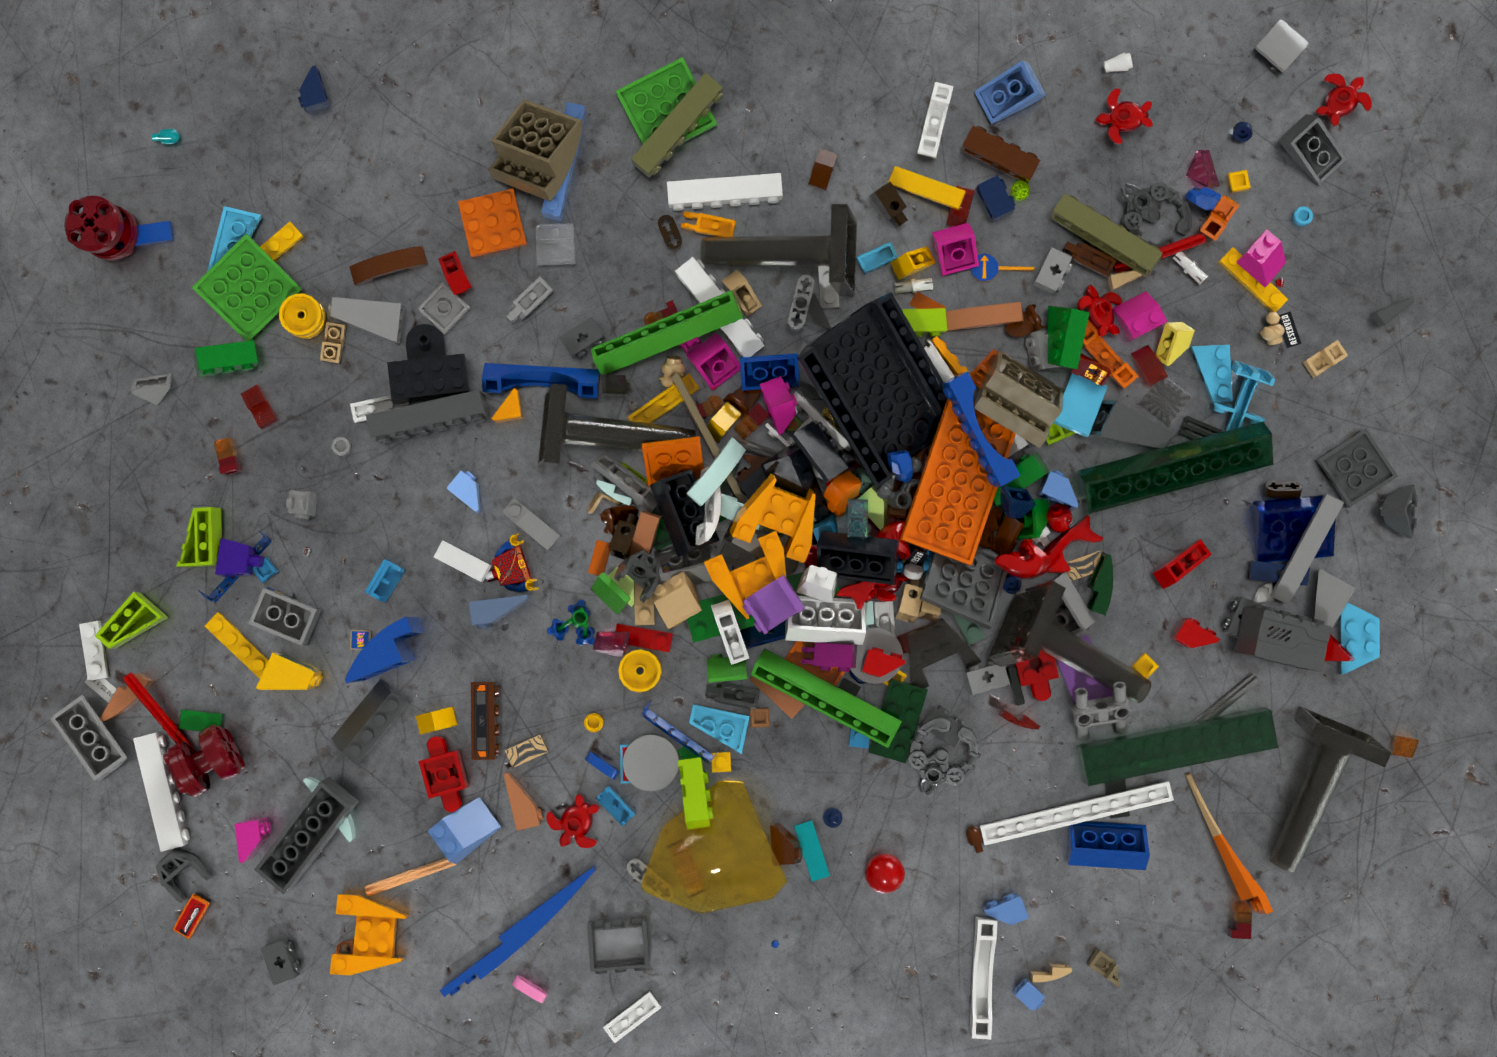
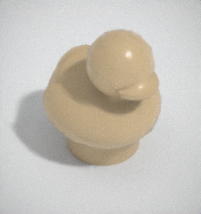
M1276 312L1267 314L1266 321L1270 326L1264 327L1260 332L1262 338L1267 340L1268 345L1283 342L1282 335L1285 329L1281 324H1278L1281 317Z
M679 356L666 357V362L661 366V371L664 375L658 378L663 386L670 387L673 384L671 376L678 373L682 377L685 374L686 368L682 363V358Z

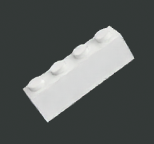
M798 596L805 609L786 619L785 640L863 645L866 635L865 603L862 609H857L853 599L833 598L832 603L810 596Z

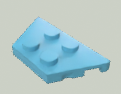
M1350 603L1347 604L1339 618V643L1355 660L1339 661V674H1346L1380 657L1379 618Z

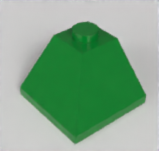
M1033 499L1036 505L1021 519L1014 518L1024 524L1016 540L1040 537L1048 522L1046 517L1049 510L1048 499Z

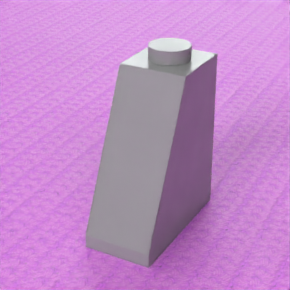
M1320 569L1318 573L1314 619L1325 621L1324 625L1331 626V629H1333L1356 588Z

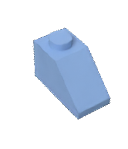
M460 471L448 485L447 489L476 513H480L479 485L474 481L476 477L469 471L466 473Z

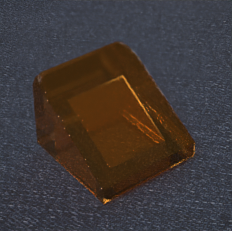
M1396 736L1393 755L1413 758L1419 740Z

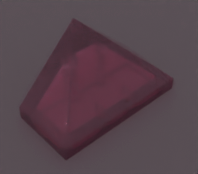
M1198 150L1195 153L1186 177L1207 188L1220 185L1210 150Z
M597 632L593 650L622 657L627 652L630 633Z

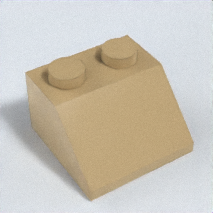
M684 571L657 585L652 595L653 602L668 629L702 611L696 586Z

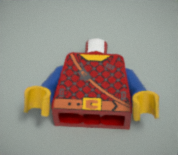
M520 533L514 534L495 553L492 560L494 568L489 570L486 580L491 582L498 579L500 586L518 593L538 590L539 587L534 588L533 582L537 581V579H532L522 547L518 546L523 544L524 540L518 541L517 536Z

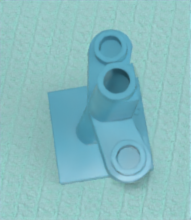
M1233 360L1231 368L1236 374L1244 376V380L1235 405L1230 406L1214 401L1213 404L1215 406L1213 410L1217 412H1232L1223 435L1224 438L1234 441L1237 437L1244 416L1250 418V422L1258 426L1265 422V418L1248 412L1247 408L1258 382L1271 386L1275 382L1274 376L1269 371Z

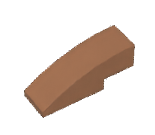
M645 510L640 513L629 557L642 550L651 555L662 516Z
M135 673L134 675L148 691L154 680L142 673ZM119 686L100 717L102 722H107L120 716L139 701L128 686Z
M753 676L749 678L791 719L805 705Z

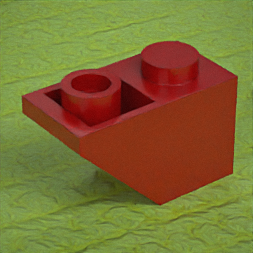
M1192 617L1189 619L1183 618L1171 637L1186 648L1213 644L1220 640L1216 637V632L1209 628L1203 629L1199 626L1200 622Z
M872 647V650L868 649L866 651L860 672L880 678L904 665L906 660L902 659V655L892 652L891 655L883 653V649Z

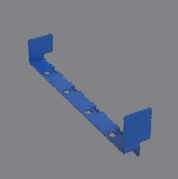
M262 532L260 533L263 538L253 547L256 548L258 556L272 542ZM236 576L234 579L226 577L209 596L200 590L198 591L209 601L217 602L240 576Z
M651 701L644 707L642 715L646 720L692 753L701 757L703 761L710 764L716 757L717 752L713 756L649 710Z

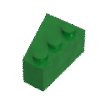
M1048 306V364L1078 369L1089 312L1073 308Z
M254 340L196 347L193 355L197 377L218 373H231L239 369L243 371L252 370L258 364Z
M1038 452L1032 456L1028 453L1019 459L1021 463L1016 466L1020 476L1003 486L1024 489L1050 470ZM1003 486L997 488L994 502L997 506L1001 504V488Z

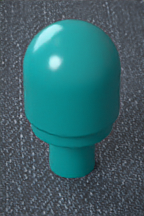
M175 129L160 130V133L152 134V141H161V144H175L180 138L179 133Z

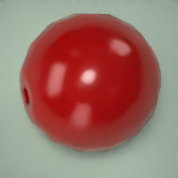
M886 853L877 854L870 859L865 867V879L869 887L876 892L883 894L892 893L899 889L904 882L905 869L901 861L893 855Z

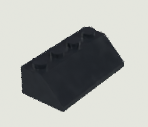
M787 446L761 464L767 478L770 474H774L776 477L775 487L806 498L809 488L814 491L816 495L813 525L831 514L810 462L799 446Z
M692 469L661 479L650 485L678 557L720 541L715 530L709 541L701 545H695L697 526L704 523L705 503L699 506L686 494L696 482Z
M821 531L817 543V567H825L827 570L837 573V578L894 585L899 540Z

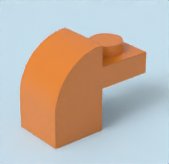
M1223 194L1214 209L1204 220L1200 231L1216 241L1240 204Z
M850 471L835 478L823 495L827 499L828 509L839 518L845 515L847 502L859 496L862 482Z

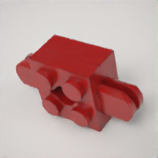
M1025 625L1018 630L1021 646L1010 648L1013 665L1016 667L1020 685H1030L1033 697L1036 700L1045 701L1051 697L1049 680L1059 678L1051 641L1044 640L1039 642L1035 627Z
M434 736L427 741L430 758L418 761L428 799L440 796L443 808L448 812H454L462 805L459 790L468 788L469 783L460 750L448 752L445 739L441 736Z

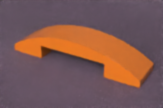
M1088 320L1083 347L1096 362L1110 369L1111 373L1109 376L1120 387L1125 389L1139 376L1127 362L1124 363L1103 338L1098 336V330Z

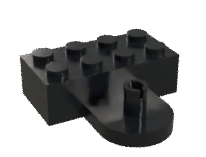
M420 324L409 331L406 337L407 360L387 362L393 404L436 400L470 392L465 354L446 355L443 335L433 325Z

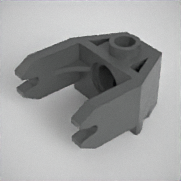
M642 550L618 565L614 579L620 581L621 577L624 578L627 574L643 588L639 598L644 603L646 599H650L658 585L659 567L658 561L645 550Z
M174 848L159 861L156 869L160 876L161 886H164L178 902L182 903L186 896L173 882V877L185 866H192L206 881L211 878L212 874L195 855Z

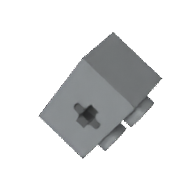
M1051 247L1033 285L1051 294H1054L1057 290L1060 291L1065 282L1062 278L1065 273H1069L1073 263H1070L1072 256ZM1053 268L1057 269L1055 276L1052 275Z
M998 659L987 662V666L980 668V665L969 667V671L964 672L971 695L1010 685L1004 662H998ZM985 672L987 674H991L992 676L988 678V682L987 680L982 679V676L985 675Z

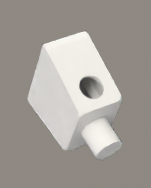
M810 565L801 576L797 593L832 603L837 588V573L829 571L825 567L820 568Z

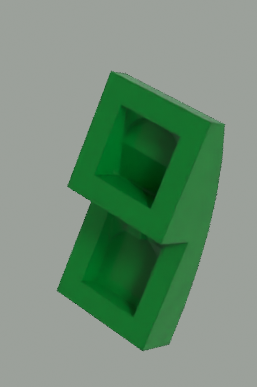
M181 709L178 728L201 732L212 724L221 726L222 714Z

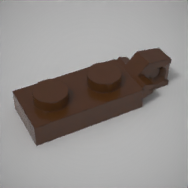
M1067 241L1063 248V251L1072 256L1074 262L1106 278L1109 277L1117 261L1085 243L1077 242L1074 245Z

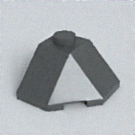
M1408 485L1386 496L1384 504L1380 506V514L1384 517L1385 524L1408 539H1412L1417 524V518H1414L1415 507H1417L1418 503L1415 486Z

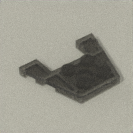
M943 618L907 634L912 685L922 688L929 687L922 669L957 652L965 669L982 662Z

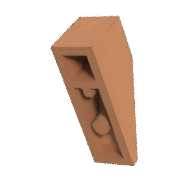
M510 772L504 773L516 830L539 826L541 820H543L542 810L538 809L537 804Z

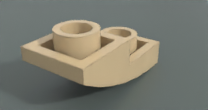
M326 322L325 336L321 347V361L340 363L347 324Z

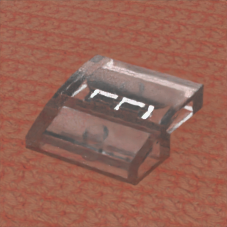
M574 223L536 225L537 266L576 263Z

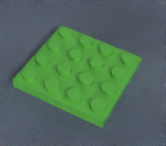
M683 57L615 91L642 145L696 84ZM711 111L705 118L702 117L698 121L699 125L693 132L689 131L685 136V142L717 126Z
M245 234L192 286L245 341L252 340L279 313L282 303L289 296L299 294L303 290L248 234Z

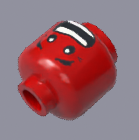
M1065 504L1053 505L1049 508L1046 515L1050 528L1056 532L1069 530L1074 522L1070 508Z

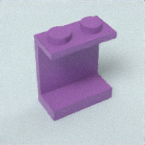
M784 574L743 601L745 603L743 605L744 610L748 615L752 614L756 620L753 622L759 632L763 631L764 634L792 615L805 609L804 604Z

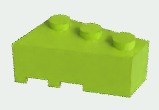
M946 308L902 309L918 338L924 335H929L930 338L940 337L941 333L947 331Z
M193 508L186 531L188 532L187 537L181 548L183 549L181 558L177 562L176 567L216 566L220 539L222 538L221 508Z
M133 592L96 633L95 637L107 648L116 649L169 617L141 592Z
M701 757L678 760L687 830L710 827L713 811L712 807L708 808V801H711L710 789L706 790V784L709 783L708 772L703 770Z

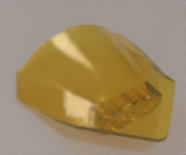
M718 781L710 788L711 801H708V808L712 807L713 811L710 827L687 830L684 810L663 827L641 884L643 891L647 894L699 913H707L773 899L787 883V879L762 829L743 782Z

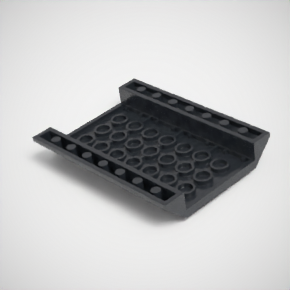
M888 293L865 304L806 345L798 355L797 359L875 488H879L892 478L890 475L892 468L888 465V453L908 451L912 458L933 443L948 399L943 392L944 387L942 383L944 382L892 293Z

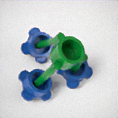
M578 600L576 604L568 606V612L572 614L570 619L566 622L553 619L551 627L547 629L549 635L556 637L557 641H562L564 635L569 630L568 625L572 624L574 627H577L576 643L578 645H593L595 643L593 638L595 630L592 627H588L586 623L590 611L587 610L584 600Z

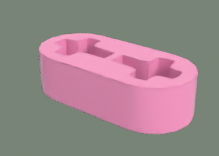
M516 975L512 982L516 989L537 1002L543 1003L548 995L545 990L520 975Z

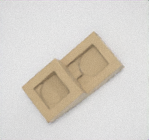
M1336 340L1302 363L1312 378L1340 362L1348 354L1340 342Z
M1049 964V972L1030 971V980L1032 982L1056 980L1071 973L1072 968L1069 965Z

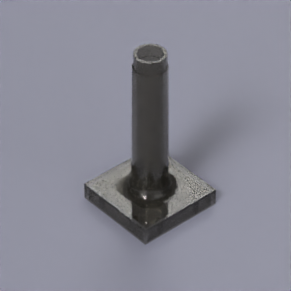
M832 204L831 235L703 238L701 242V260L703 264L828 266L829 283L838 295L855 296L857 220L847 204Z
M551 383L545 391L538 467L555 468L560 463L561 446L564 444L643 452L642 443L696 437V430L567 413L565 411L567 385Z
M1050 581L1015 593L989 655V661L1002 667L1037 658L1041 650L1114 691V683L1124 682L1126 684V696L1135 703H1140L1147 697L1151 689L1150 679L1053 622L1066 589L1055 581Z
M1301 706L1294 720L1310 737L1321 741L1270 858V862L1290 872H1295L1299 862L1302 861L1350 757L1356 755L1385 767L1392 754L1373 736Z

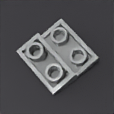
M1280 19L1258 43L1255 49L1283 73L1308 46L1309 42Z

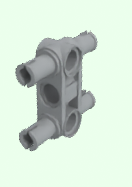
M1124 682L1114 683V696L1087 700L1088 691L1085 688L1075 690L1076 703L1072 706L1071 710L1079 740L1086 741L1090 738V726L1114 722L1117 734L1127 733V720L1132 712L1129 707V699L1126 696V684Z

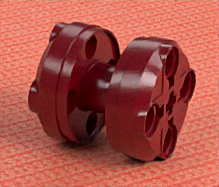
M86 196L69 204L64 227L67 239L71 244L100 259L108 261L118 260L133 253L138 239V226L135 217L131 213L100 196ZM83 207L82 213L79 214L80 208ZM124 242V247L120 250V244Z
M212 724L203 729L198 735L201 750L197 752L191 745L183 741L173 745L168 749L167 753L163 754L164 761L175 780L178 790L182 794L198 797L209 790L211 783L207 772L214 770L221 779L227 780L240 774L241 769L245 767L244 760L230 732L226 728Z

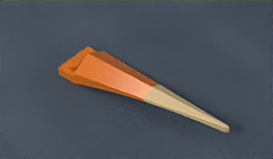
M1186 773L1185 776L1241 901L1251 898L1250 905L1254 912L1257 911L1258 914L1273 912L1265 892L1241 863L1221 833L1191 773Z

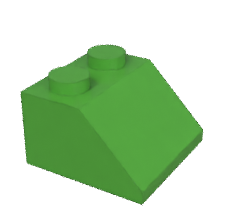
M713 654L711 659H707L709 683L747 679L746 660L731 665L729 657H722V654Z

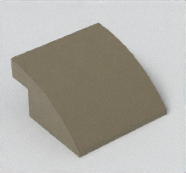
M523 99L491 140L499 155L488 169L492 178L551 202L571 168L580 141L582 120Z
M999 350L978 392L974 409L1040 448L1049 435V428L1062 412L1064 389Z

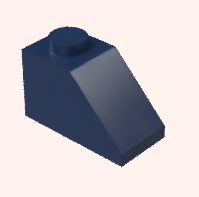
M316 65L312 66L299 89L301 96L298 97L301 107L305 108L308 113L330 107L320 71Z
M1007 486L1001 488L1000 503L1004 508V513L1010 518L1021 519L1036 505L1026 489Z

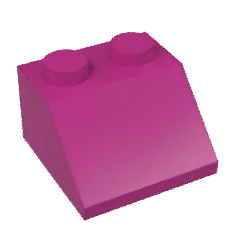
M969 223L932 232L934 248L943 276L979 266L975 235Z
M1266 229L1236 263L1262 286L1266 287L1286 263L1282 242Z
M1147 291L1112 308L1129 342L1168 322L1159 304Z
M717 332L686 355L712 391L740 370V363Z
M780 376L760 384L767 411L778 435L783 434L797 414L795 410L797 405L794 394L790 395L792 392L788 382L784 383Z
M268 817L244 820L235 824L239 863L254 858L270 837L269 833L272 832L271 822L268 821Z

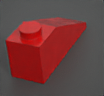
M1199 539L1152 574L1161 587L1165 589L1177 583L1212 554L1203 541Z
M617 624L614 643L670 652L674 633Z

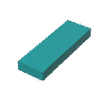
M810 820L794 825L811 881L830 876L813 821Z

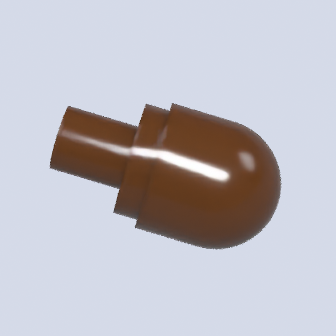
M977 826L968 827L966 830L968 843H970V846L974 845L976 853L982 852L981 843L983 842L981 830Z

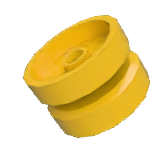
M294 294L282 303L279 309V319L282 326L292 335L301 339H311L323 331L326 325V312L324 307L313 297L306 294Z
M643 649L631 651L620 662L618 669L619 678L623 685L631 691H648L655 687L661 678V662L650 651ZM639 667L644 669L641 675L636 672Z

